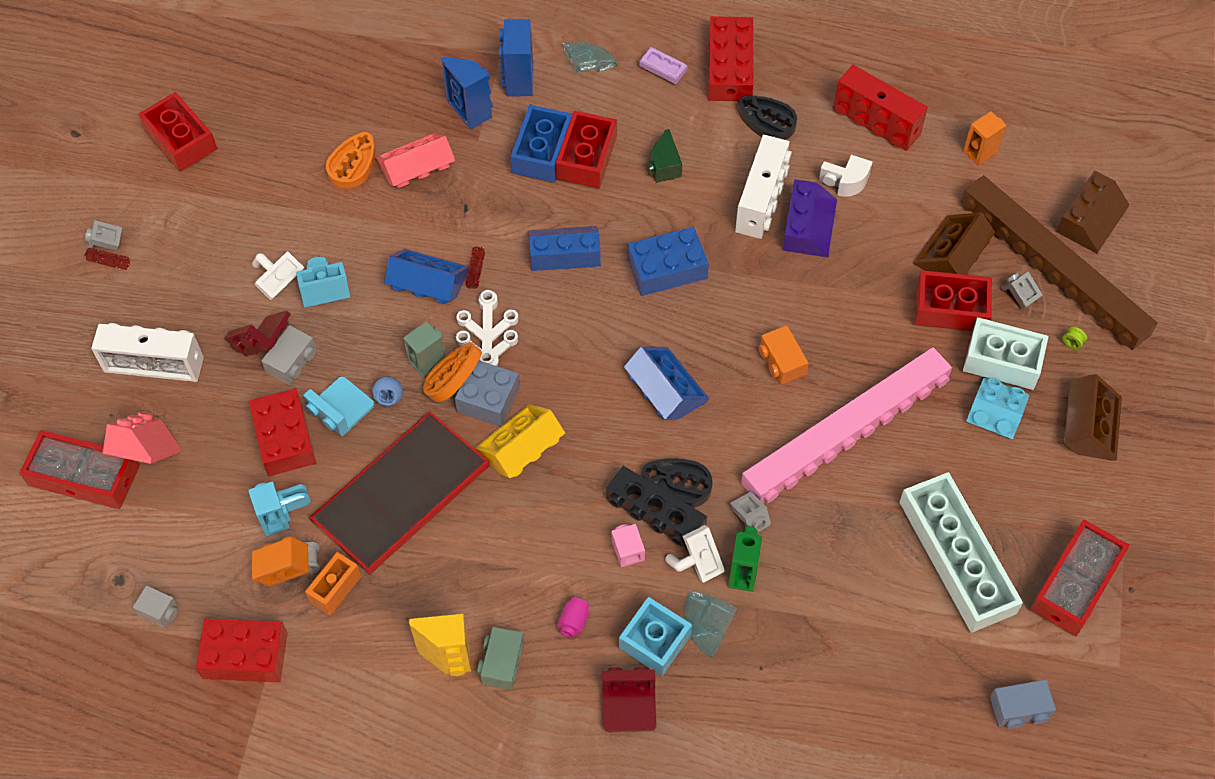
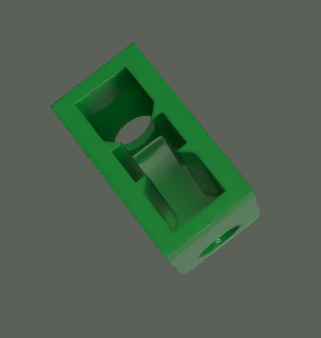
M746 526L742 532H737L728 588L754 592L762 536L757 535L758 530L754 527Z

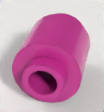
M572 597L569 602H566L557 623V627L562 635L568 638L581 635L590 614L588 610L590 605L586 601Z

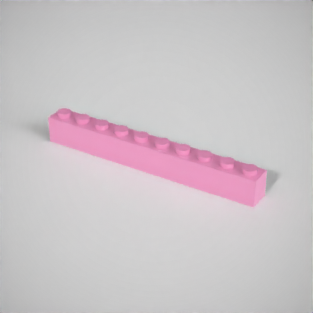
M934 347L745 471L742 474L741 485L748 493L752 492L762 503L766 501L767 503L772 502L777 498L779 492L785 488L787 490L791 489L803 476L806 475L808 477L812 475L822 463H830L836 458L837 453L843 449L845 451L851 449L861 437L867 438L875 431L876 427L881 424H888L894 418V415L900 411L902 413L906 412L913 405V402L918 399H925L929 396L931 390L937 386L939 388L943 387L950 380L949 375L952 367Z

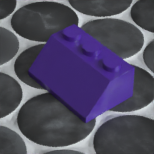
M794 179L783 251L828 258L837 199L817 182Z

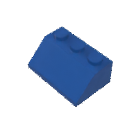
M452 57L441 58L447 102L468 128L472 129L491 119L493 104L490 100V94L492 92L489 86L490 75L486 68H481L473 60Z
M598 226L529 230L532 271L601 267Z
M403 249L389 256L384 283L392 285L391 288L394 290L405 291L406 289L413 291V294L416 296L434 297L437 302L448 303L457 298L469 271V266Z
M640 347L624 366L629 373L630 379L639 385L644 397L653 403L658 415L665 420L680 419L709 400L708 396L668 347Z

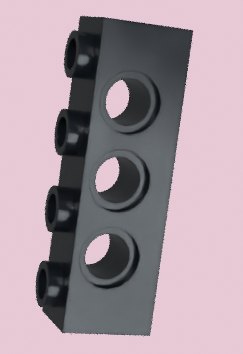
M625 466L621 467L606 487V498L611 505L616 508L621 507L625 509L632 518L638 521L643 520L650 525L652 530L669 536L680 547H687L683 539L684 535L707 524V516ZM631 494H637L640 497L637 499H631L628 496ZM656 506L661 510L653 512L649 508ZM673 519H678L682 523L675 525L672 524L670 521Z

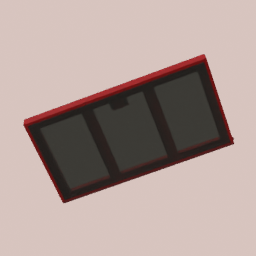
M429 411L314 512L309 519L362 569L371 575L483 473L490 464L484 456Z

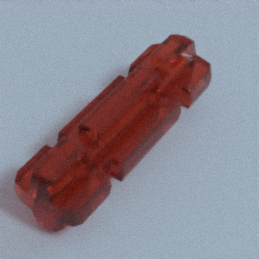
M475 246L472 249V257L470 258L466 278V287L469 289H477L479 286V278L483 266L482 261L485 256V249Z
M87 248L84 257L90 262L97 261L98 264L110 267L118 266L117 268L127 270L130 265V260L127 256L119 255L118 257V254L103 250L97 252L98 249Z

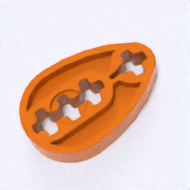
M367 132L358 133L341 143L332 152L326 162V170L331 183L340 188L350 189L360 186L367 180L375 161L373 136ZM349 160H353L352 163H351L352 169L349 168V166H350V161H349ZM344 168H348L346 170V177L343 176L345 174Z
M469 342L449 353L427 375L423 386L424 393L435 402H443L450 398L470 376L482 355V350L474 343Z

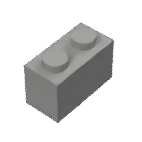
M289 325L277 340L275 346L262 359L265 372L289 385L293 379L299 377L307 361H311L315 356L317 349L313 337Z

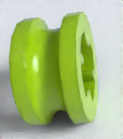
M1069 327L1067 333L1062 337L1064 344L1073 350L1081 349L1083 343L1087 340L1085 332L1077 327Z

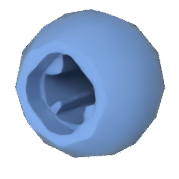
M388 376L382 377L375 382L372 393L378 404L384 407H391L400 401L403 396V389L397 379Z

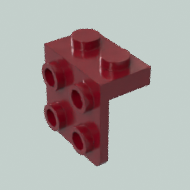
M286 310L267 316L258 329L253 325L244 326L229 331L224 339L230 343V347L245 356L258 354L266 350L269 351L275 346L277 342L276 337L279 332H282L289 323L288 318L291 313Z
M644 666L636 667L634 670L611 667L607 671H602L604 731L644 732L656 729L655 669L650 670Z

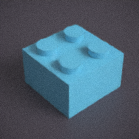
M648 597L620 635L619 649L651 670L655 669L657 674L663 676L690 638L692 624Z

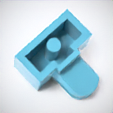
M314 257L308 260L306 270L296 272L304 308L350 298L347 277L342 262L329 265L325 257Z
M272 481L260 483L248 490L256 516L265 536L289 529L288 521H291L288 512L307 506L311 502L307 487L303 484L282 491H276Z

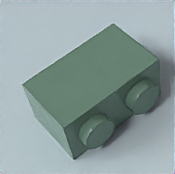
M427 322L403 338L408 362L422 377L429 374L433 367L445 357V347L442 344L443 336L436 327L432 328Z
M492 627L491 635H486L483 649L487 651L485 660L480 659L477 675H481L482 685L513 691L525 642L523 632Z

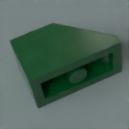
M670 129L663 132L650 151V162H647L648 173L654 176L656 183L682 177V161Z

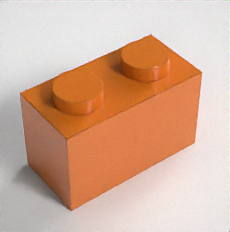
M990 111L971 124L963 152L979 166L998 153L1007 125L1001 118Z
M787 325L761 335V342L758 346L759 353L763 359H767L770 373L773 378L777 377L780 385L807 375L809 363Z
M284 537L279 542L265 544L262 548L252 551V580L268 587L309 573L308 544L298 540L296 537Z
M336 552L305 591L310 604L331 616L362 577L358 565L339 552Z

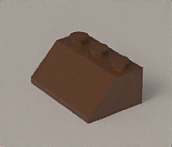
M1094 170L1062 216L1056 232L1097 254L1128 209L1129 203L1114 180Z
M982 212L947 215L916 258L914 264L924 271L967 275L972 265L978 260L981 252L989 244L995 231Z
M1097 374L1070 380L1066 428L1063 436L1064 444L1078 455L1115 461L1117 460L1122 396Z

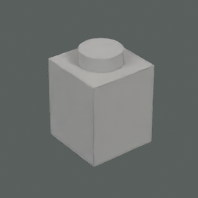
M148 586L144 588L133 606L138 617L166 629L169 622L174 621L178 613V605L173 597Z

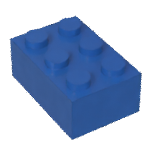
M504 19V28L499 30L500 42H503L499 46V59H502L500 60L502 88H506L507 97L533 96L531 19Z
M529 105L510 157L512 173L555 182L557 178L556 161L572 113Z
M695 227L628 243V261L641 296L708 279L709 263Z

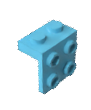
M339 377L320 395H317L311 389L303 395L306 402V410L312 416H317L330 431L334 430L341 437L374 408V401L345 377Z
M983 378L966 422L1013 439L1023 416L1029 394L1025 393L1021 388L1004 385L997 379Z

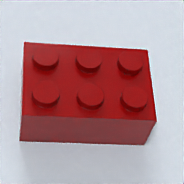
M176 92L138 114L144 131L180 172L217 150L212 132Z
M573 111L556 161V177L558 180L595 188L601 187L617 137V119Z
M921 270L916 287L915 325L973 331L977 317L991 320L992 277Z
M297 388L249 400L260 453L268 477L317 464Z
M204 619L196 670L202 679L281 682L288 634L283 622Z

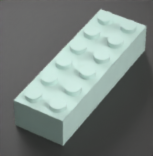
M950 473L942 474L904 489L899 503L970 632H975L1016 615L1023 602Z

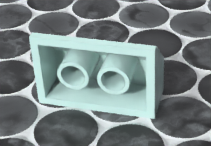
M977 317L963 371L1034 390L1041 374L1049 336Z

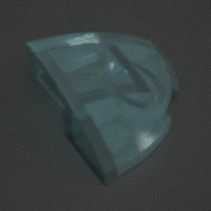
M567 42L562 44L569 61L573 63L577 72L593 67L599 72L618 66L613 55L602 47L588 42Z
M690 591L685 606V620L692 624L691 639L709 657L713 658L737 612V607L714 597Z

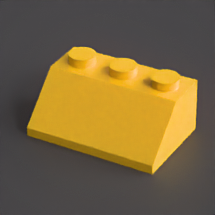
M528 404L474 449L489 461L490 466L499 475L513 478L518 476L528 463L539 459L545 449L557 444L560 440L559 438L565 432L550 409Z
M463 614L409 619V625L419 654L444 674L462 676L465 672H471L470 646Z

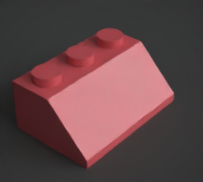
M436 132L375 157L388 183L392 186H397V188L408 185L410 183L409 180L415 177L422 179L429 176V172L434 169L438 171L450 167L451 162L455 161L446 135Z
M138 412L137 415L117 418V421L107 424L103 454L151 464L180 453V446L163 421L153 418L151 413Z

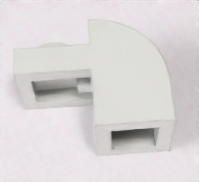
M851 155L846 168L824 161L820 171L819 182L837 187L838 196L856 195L864 189L870 176L873 162Z

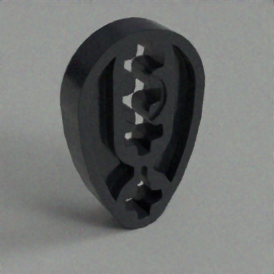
M743 96L739 99L738 113L740 117L760 137L767 135L787 140L794 134L797 125V115L791 106L779 100L763 96Z
M676 458L660 459L645 464L642 469L643 478L693 508L704 504L711 495L713 484L711 473L699 462ZM653 470L657 471V475L654 478L649 477V473H652ZM676 477L680 478L678 485L673 484V480ZM691 480L693 486H690L689 489L685 488L684 483ZM700 484H704L702 491H697V487Z

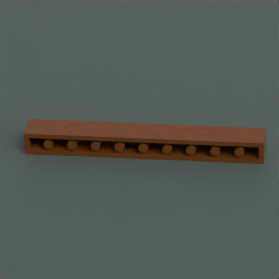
M981 176L964 190L961 203L968 211L972 213L982 212L1000 239L1005 240L1012 246L1016 253L1022 255L1035 269L1041 271L1051 283L1056 284L1063 290L1068 298L1078 303L1087 314L1092 315L1100 322L1104 329L1114 334L1123 345L1133 351L1152 335L1158 322L986 176Z

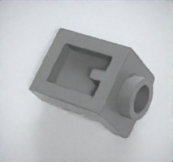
M94 220L92 228L86 229L84 241L88 242L86 250L91 251L93 245L117 251L122 227Z
M1015 272L1005 279L1007 283L1001 286L1003 291L1007 289L1011 291L1021 309L1043 296L1029 272L1020 275L1018 272Z
M752 492L730 503L732 511L745 523V526L754 527L759 532L771 525L767 507Z

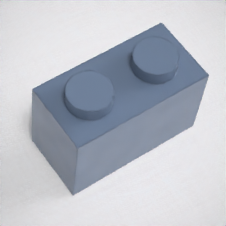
M1047 680L996 688L990 696L998 727L1007 726L1008 729H1015L1027 722H1033L1036 725L1048 722L1056 711Z

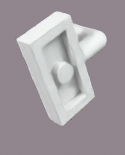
M288 251L275 264L264 254L259 253L253 260L252 265L254 268H260L262 265L267 271L254 285L268 299L272 300L297 276L296 272L302 271L304 267Z
M706 525L683 536L690 556L679 560L673 554H669L665 558L666 562L679 572L694 565L698 578L703 583L725 572L711 532Z

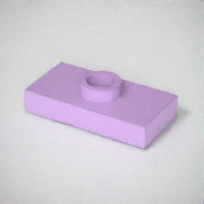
M652 47L639 61L640 67L674 84L678 83L688 68V65Z

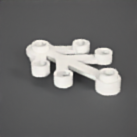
M485 290L479 295V305L483 309V329L471 320V315L466 310L458 312L457 323L467 328L482 341V355L479 361L498 366V357L510 346L518 343L517 332L514 330L506 331L510 326L518 323V313L515 310H507L504 313V319L492 329L493 310L498 305V299L495 292ZM509 316L515 317L512 320L507 319ZM462 317L468 318L466 320H460V318ZM467 331L457 333L456 341L459 346L472 342ZM506 331L504 333V340L492 349V342ZM509 336L515 337L513 340L507 339ZM462 337L467 338L465 341L459 340ZM485 358H491L489 361L483 360Z

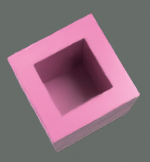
M636 524L620 525L611 531V541L620 567L645 561V549Z

